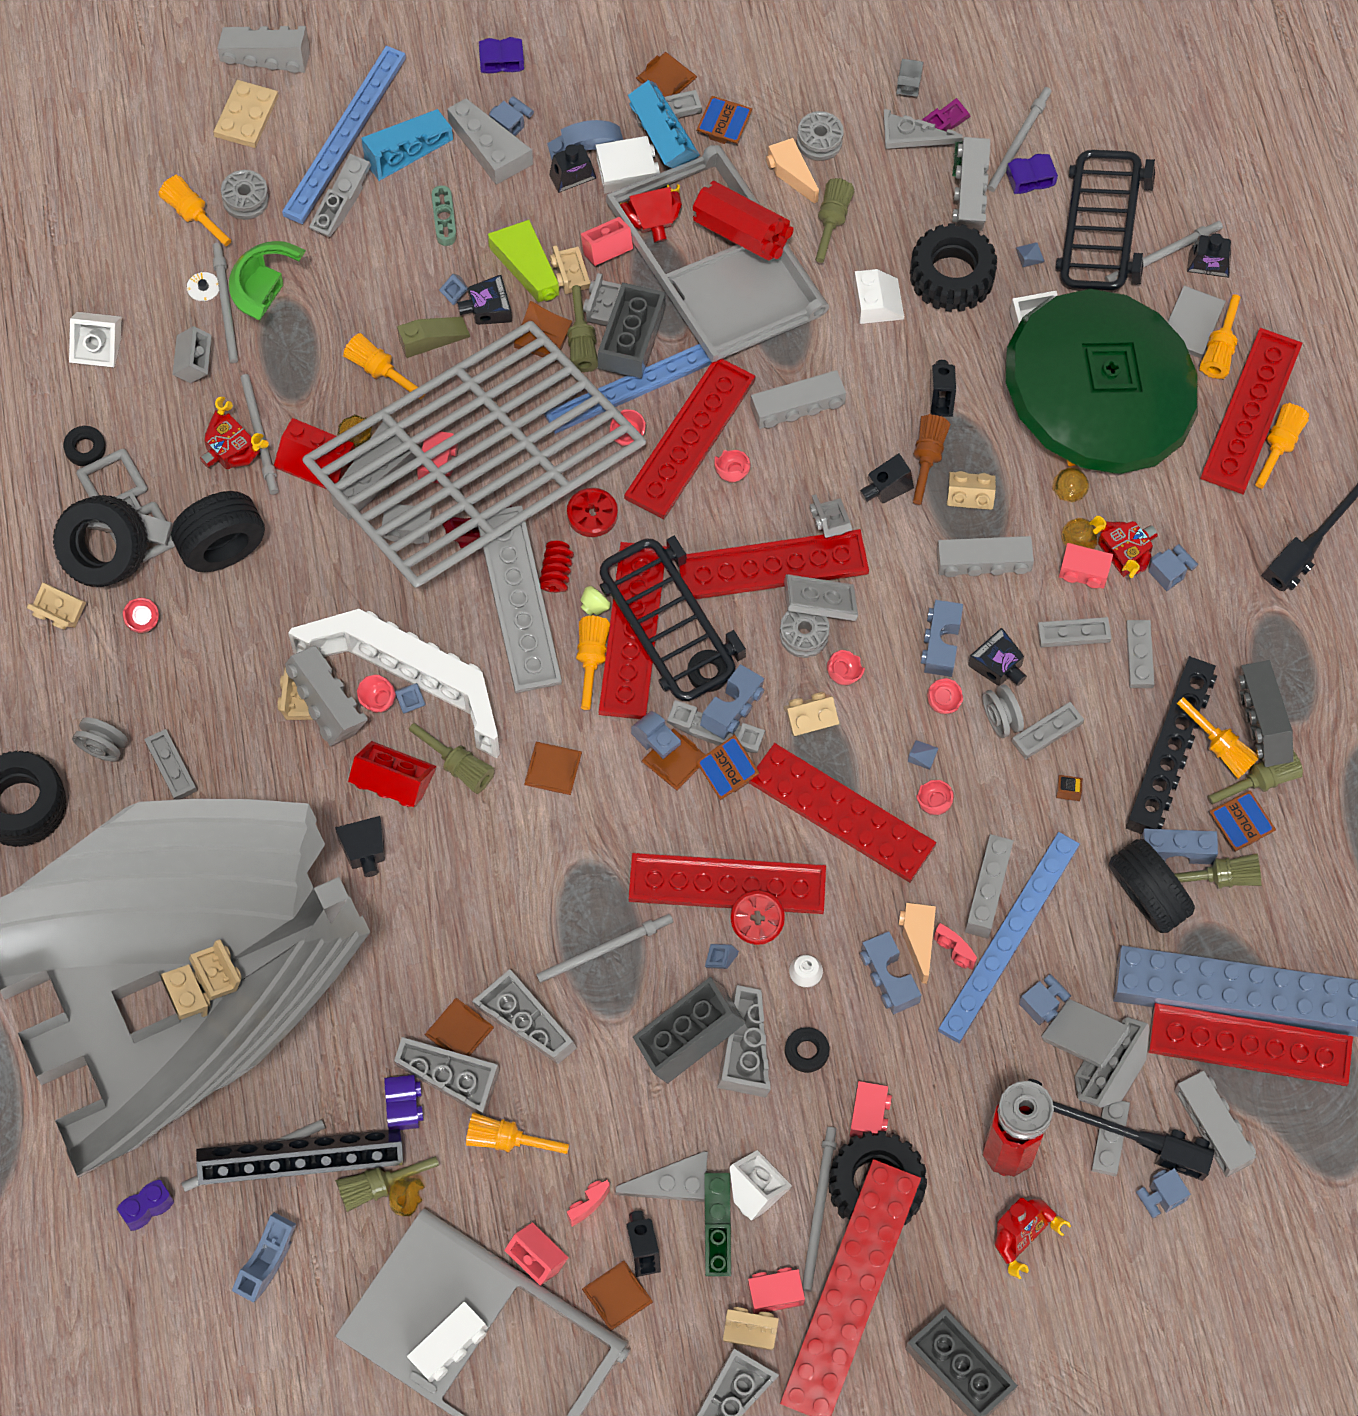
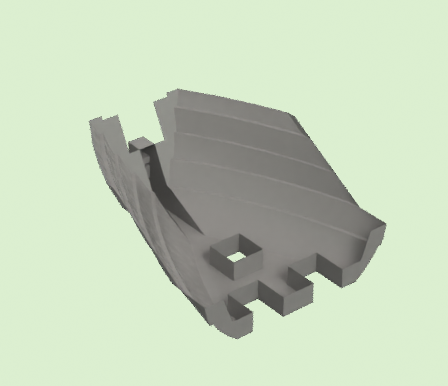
M180 799L138 802L124 808L12 893L0 897V992L3 998L6 1000L51 980L64 1010V1013L18 1033L37 1079L43 1085L88 1065L102 1097L101 1100L55 1120L66 1145V1152L78 1178L119 1156L139 1148L165 1125L180 1118L212 1092L231 1084L259 1064L300 1022L330 987L370 934L363 916H359L340 877L314 888L307 875L308 870L325 846L315 824L317 820L309 804L254 799ZM220 939L223 946L228 947L231 955L230 960L233 966L239 969L241 974V982L237 991L211 1000L207 1016L205 1017L198 1013L179 1020L176 1013L132 1034L129 1033L116 1003L117 1000L162 981L161 974L189 964L192 972H195L189 960L190 954L213 947L216 940ZM200 985L201 992L204 993L205 991L202 985Z

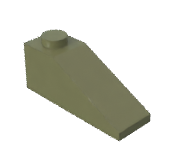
M463 317L417 319L397 326L399 342L406 358L470 337Z

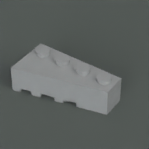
M268 26L260 27L258 30H252L250 27H223L217 48L221 62L243 64L249 67H265L271 70H287L292 73H305L310 55L306 26H298V30H290L289 26H280L279 30H270Z
M465 98L447 108L449 124L496 185L533 165L532 149Z
M964 137L962 144H958L957 157H961V166L957 165L956 179L960 180L959 187H955L954 201H958V207L953 209L952 222L956 223V226L964 224L968 225V228L971 230L975 228L983 231L986 222V214L984 213L987 205V196L985 192H987L988 185L987 170L989 168L990 139Z
M384 421L371 438L389 428ZM394 435L356 458L340 480L403 442ZM408 450L342 490V493L349 499L416 457ZM389 486L385 487L376 494L362 501L355 507L358 509V511L362 510L367 504H369L373 499H375ZM331 494L333 506L350 520L352 517Z
M316 646L292 655L285 663L287 675L295 682L298 695L306 702L311 718L316 720L320 728V734L328 742L329 746L353 737L368 720L364 713L359 714L354 708L357 706V703L353 697L347 698L344 694V685L340 679L332 677V668Z
M404 1037L401 1038L394 1060L398 1067L415 1075L418 1079L476 1113L486 1116L500 1071L497 1064Z
M733 1349L696 1416H742L779 1375L738 1350Z

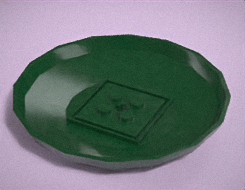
M1087 289L1050 297L1022 317L1007 346L1005 383L1019 419L1046 449L1080 468L1123 474L1154 467L1184 444L1198 415V374L1184 340L1158 312L1127 295ZM1108 366H1111L1113 370L1115 369L1113 374L1110 370H1107Z

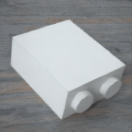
M648 136L596 145V159L604 194L615 192L660 174L658 162L654 163L653 157H655L654 145L649 144Z

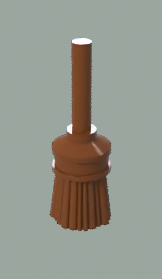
M928 414L921 416L919 439L916 441V449L913 453L921 465L913 503L918 505L922 504L930 467L933 466V463H938L942 460L943 444L951 425L942 416Z

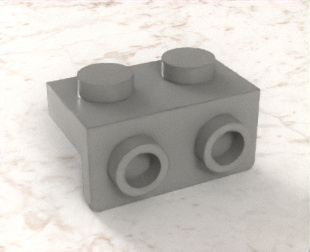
M597 274L596 280H592L590 284V298L584 302L583 312H586L587 322L607 326L621 284L604 281L602 274Z
M812 495L811 513L813 518H815L817 529L823 530L825 538L852 531L851 522L841 498L820 504L817 495Z

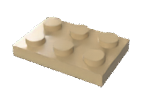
M237 80L213 131L214 137L256 148L279 97L278 91Z

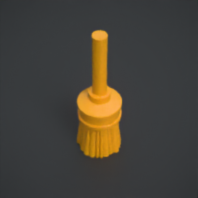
M176 174L167 179V181H164L158 192L161 199L174 207L176 212L186 222L192 220L199 221L224 246H228L231 243V239L205 215V201L190 189L182 177Z
M1233 294L1223 327L1210 334L1207 343L1208 349L1200 364L1199 370L1214 379H1224L1228 376L1231 357L1235 353V347L1238 342L1231 330L1241 298L1237 294Z
M358 333L353 336L346 345L343 357L363 367L364 371L371 374L374 379H378L381 376L389 377L409 392L418 388L394 370V366L391 365L392 356L390 354H386L383 349L375 347L363 334Z
M1291 403L1282 405L1276 425L1272 427L1271 433L1267 437V442L1271 446V453L1255 483L1256 487L1263 489L1279 456L1283 455L1284 452L1293 451L1299 439V434L1309 421V413L1301 406L1299 407Z
M594 615L582 617L579 621V644L577 645L578 653L576 654V659L583 663V668L585 669L581 709L590 710L594 670L606 660L605 653L607 647L605 645L610 627L607 618Z
M1184 697L1177 703L1209 735L1207 737L1211 740L1209 750L1213 751L1217 758L1220 757L1237 779L1258 760L1257 754L1238 740L1239 736H1236L1231 728L1221 730L1219 727L1215 728Z
M475 1112L472 1113L466 1136V1146L490 1147L509 1153L514 1146L520 1147L522 1144L568 1154L569 1144L524 1135L523 1131L518 1130L515 1121L509 1122L505 1121V1119L498 1121Z

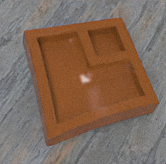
M532 301L529 302L522 322L523 325L528 321H533L560 350H562L568 337L567 330L573 326L572 320L556 315ZM529 331L514 341V348L520 349L537 338ZM543 345L531 352V354L545 357L550 352Z

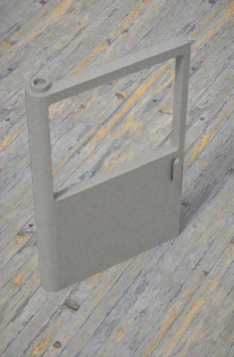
M719 145L707 147L704 150L703 156L609 193L606 196V202L616 218L620 217L630 227L632 242L712 363L824 315L829 309L828 303L787 243L779 259L772 258L769 261L740 245H736L670 273H664L619 204L626 202L631 195L656 190L711 167H715L731 190L760 204Z
M423 1209L416 1217L335 1336L451 1416L464 1415L443 1401V1397L479 1343H472L466 1349L467 1354L459 1362L453 1361L447 1367L448 1372L439 1381L434 1379L431 1383L407 1356L463 1302L486 1324L488 1328L485 1332L487 1333L515 1289L519 1287L611 1348L567 1416H582L614 1365L618 1362L622 1364L630 1353V1350L627 1349L629 1343L426 1209Z

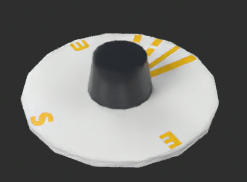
M200 272L193 275L187 283L188 294L197 301L213 299L219 292L217 277L208 272Z

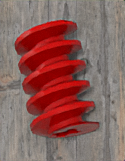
M555 540L546 543V551L544 552V560L542 562L543 567L539 578L540 588L544 591L556 593L568 590L566 583L569 582V577L567 575L571 573L569 567L572 566L571 558L574 557V552L569 550L570 546L563 541Z

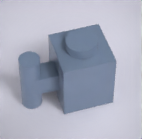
M512 96L508 103L503 101L500 105L493 107L489 116L516 136L524 128L523 114L530 118L534 110Z
M1180 544L1174 547L1173 551L1175 554L1168 549L1164 553H1157L1150 560L1151 565L1148 572L1166 591L1185 578L1188 569L1185 564L1190 570H1194L1198 566V563Z
M1051 974L1044 979V982L1049 986L1048 989L1039 981L1022 995L1019 1005L1038 1025H1041L1044 1021L1049 1023L1058 1015L1057 1010L1060 1002L1055 997L1059 996L1063 1002H1066L1071 997L1067 990Z
M1175 1168L1169 1172L1164 1169L1153 1176L1154 1180L1150 1185L1153 1194L1149 1195L1145 1187L1136 1192L1152 1218H1156L1161 1214L1156 1206L1159 1203L1165 1213L1186 1202L1191 1195Z

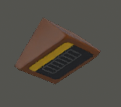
M1059 775L1056 798L1080 801L1083 778Z

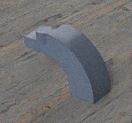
M590 120L575 123L561 129L562 135L550 141L547 145L551 159H553L554 154L564 151L570 144L576 146L581 144L585 151L596 150L597 144L623 140L620 126L603 120Z
M275 1212L270 1215L256 1250L238 1273L232 1288L233 1292L253 1303L262 1295L277 1273L292 1243L290 1239L296 1223Z

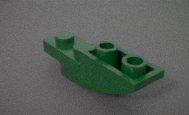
M704 1173L705 1277L731 1276L730 1173Z

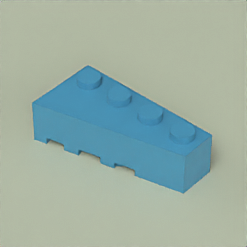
M648 80L627 95L631 101L629 103L630 107L638 114L641 125L647 131L664 165L669 168H675L700 156L656 83Z
M436 109L362 137L364 160L370 162L371 166L369 169L380 181L452 141V127L440 111Z

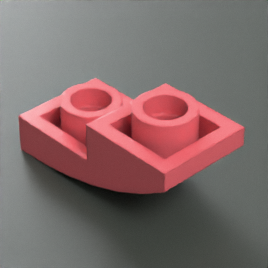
M940 923L935 931L934 940L945 949H953L951 959L954 960L956 965L973 970L977 960L973 950L959 935Z
M599 1180L590 1184L587 1187L588 1190L585 1191L587 1201L584 1203L583 1201H578L569 1207L567 1219L572 1227L592 1214L605 1200L610 1192L608 1180L604 1182Z

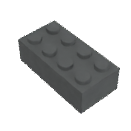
M622 282L598 350V369L642 379L665 311L666 292Z
M1270 660L1241 665L1242 675L1238 676L1240 689L1243 691H1239L1241 705H1246L1247 708L1244 709L1246 722H1251L1252 724L1250 726V734L1252 740L1257 741L1255 748L1258 759L1262 758L1265 767L1294 762L1293 730Z
M709 977L634 1035L633 1039L652 1072L668 1084L746 1024L725 988L712 977Z
M946 1308L907 1343L905 1350L967 1416H990L1015 1392L1018 1386Z

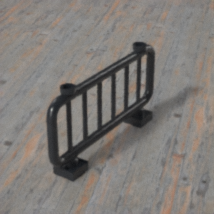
M1086 150L1077 157L1075 165H1070L1069 178H1073L1063 257L1057 258L1056 271H1060V279L1065 286L1073 289L1112 291L1121 288L1126 283L1128 275H1132V284H1141L1144 267L1143 253H1134L1133 262L1130 261L1139 184L1140 181H1144V190L1153 191L1156 173L1155 159H1146L1145 168H1142L1141 159L1134 152ZM1090 158L1130 160L1133 163L1132 172L1084 170V163ZM1083 174L1132 176L1130 190L1081 188ZM1080 193L1129 195L1127 209L1078 206ZM1078 211L1127 213L1125 228L1076 225ZM1075 230L1124 232L1123 245L1073 244ZM1072 249L1122 251L1120 265L1071 263ZM1070 267L1119 270L1118 279L1113 282L1073 280L1069 277Z
M675 535L666 539V549L658 541L646 538L617 552L602 562L599 574L603 583L600 584V588L606 597L612 595L662 677L658 682L663 691L670 690L681 701H691L727 682L735 672L736 667L731 656L734 655L737 662L746 657V648L734 630L726 634L725 644L721 641L672 562L675 561L678 567L686 563V553ZM645 548H652L659 557L658 559L615 582L609 574L611 566ZM662 562L671 577L625 600L617 585ZM674 581L682 596L637 620L629 604ZM686 600L694 615L649 639L640 623ZM697 619L706 634L661 658L652 642ZM709 638L718 653L672 677L664 661ZM719 657L724 661L726 665L725 672L691 691H682L676 683L678 679Z

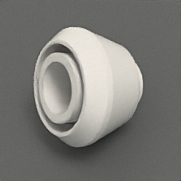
M801 955L792 961L789 974L792 981L798 986L812 987L821 980L823 968L815 957Z

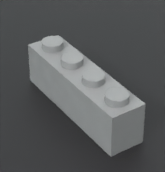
M835 370L752 394L750 407L759 429L764 427L771 428L781 422H791L805 415H816L820 411L829 408H839L845 404L846 391L838 371Z
M1031 536L938 540L936 549L938 574L945 575L946 577H955L962 574L978 576L985 573L1001 575L1008 572L1024 574L1032 571L1034 563Z
M990 834L965 933L989 939L1014 840Z
M1202 1071L1178 1083L1174 1092L1201 1137L1210 1142L1209 1148L1214 1149L1216 1162L1225 1177H1228L1251 1165L1256 1159V1150L1253 1144L1244 1138L1242 1134L1243 1129L1238 1120H1233L1226 1100L1223 1097L1220 1098L1216 1092L1217 1087L1212 1077H1207L1206 1073Z

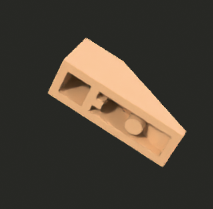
M791 138L768 146L766 162L770 169L773 168L776 176L811 202H818L819 189L794 139Z
M906 903L905 911H900L899 925L903 926L902 935L921 982L927 984L936 906Z

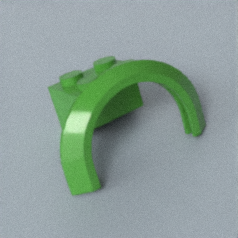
M271 241L259 244L246 251L235 263L229 277V292L237 308L243 313L261 320L283 287L281 273L267 267L263 255L282 254L300 261L306 250L288 242Z

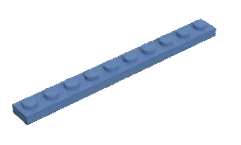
M385 46L283 209L284 217L300 224L305 222L405 61V53Z
M1058 832L951 1007L938 1032L960 1044L1077 851L1080 843Z

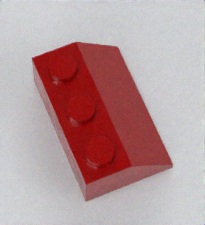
M292 418L281 437L274 466L276 469L326 489L303 463L302 459L308 453L337 436ZM346 441L316 459L315 462L322 469L355 449L354 443ZM353 461L328 475L334 484L340 481Z
M371 741L354 756L348 782L355 784L359 789L373 791L382 798L396 800L403 806L415 807L422 800L437 766Z

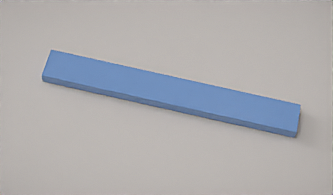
M698 344L646 367L642 379L625 376L598 388V390L614 407H617L705 368L712 362L701 345ZM587 393L545 413L548 423L592 396ZM598 403L553 432L556 434L606 410Z

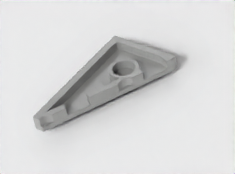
M884 109L886 149L959 144L963 142L962 134H958L956 131L948 129L946 132L935 128V124L919 119L915 120L907 115L900 117L891 114V110Z
M701 1152L616 1186V1195L704 1202V1173H706L708 1152Z

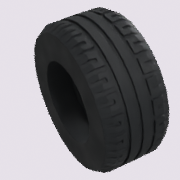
M223 491L206 496L187 507L174 521L171 539L186 567L197 572H212L234 565L251 554L263 539L265 524L249 496L239 491Z
M98 495L77 501L63 511L55 525L53 548L55 549L56 558L66 574H69L71 578H74L75 581L81 584L89 585L90 587H104L118 583L132 576L140 568L144 561L143 559H145L146 548H148L145 524L141 521L142 518L139 517V513L135 512V509L130 504H127L126 501H122L120 498L117 499L115 496ZM92 520L102 521L114 533L116 551L114 557L109 562L96 559L86 546L85 531Z
M9 751L0 755V795L8 787L19 783L33 784L40 790L37 801L27 811L13 815L0 812V843L3 845L22 847L23 845L28 846L29 844H34V842H40L39 840H43L50 833H53L54 829L60 824L61 819H63V814H65L66 793L56 769L48 760L29 751Z
M1136 839L1131 842V845H1127L1118 854L1111 857L1109 867L1136 907L1159 933L1170 932L1173 927H1177L1179 923L1193 915L1195 905L1189 894L1169 866L1146 840Z

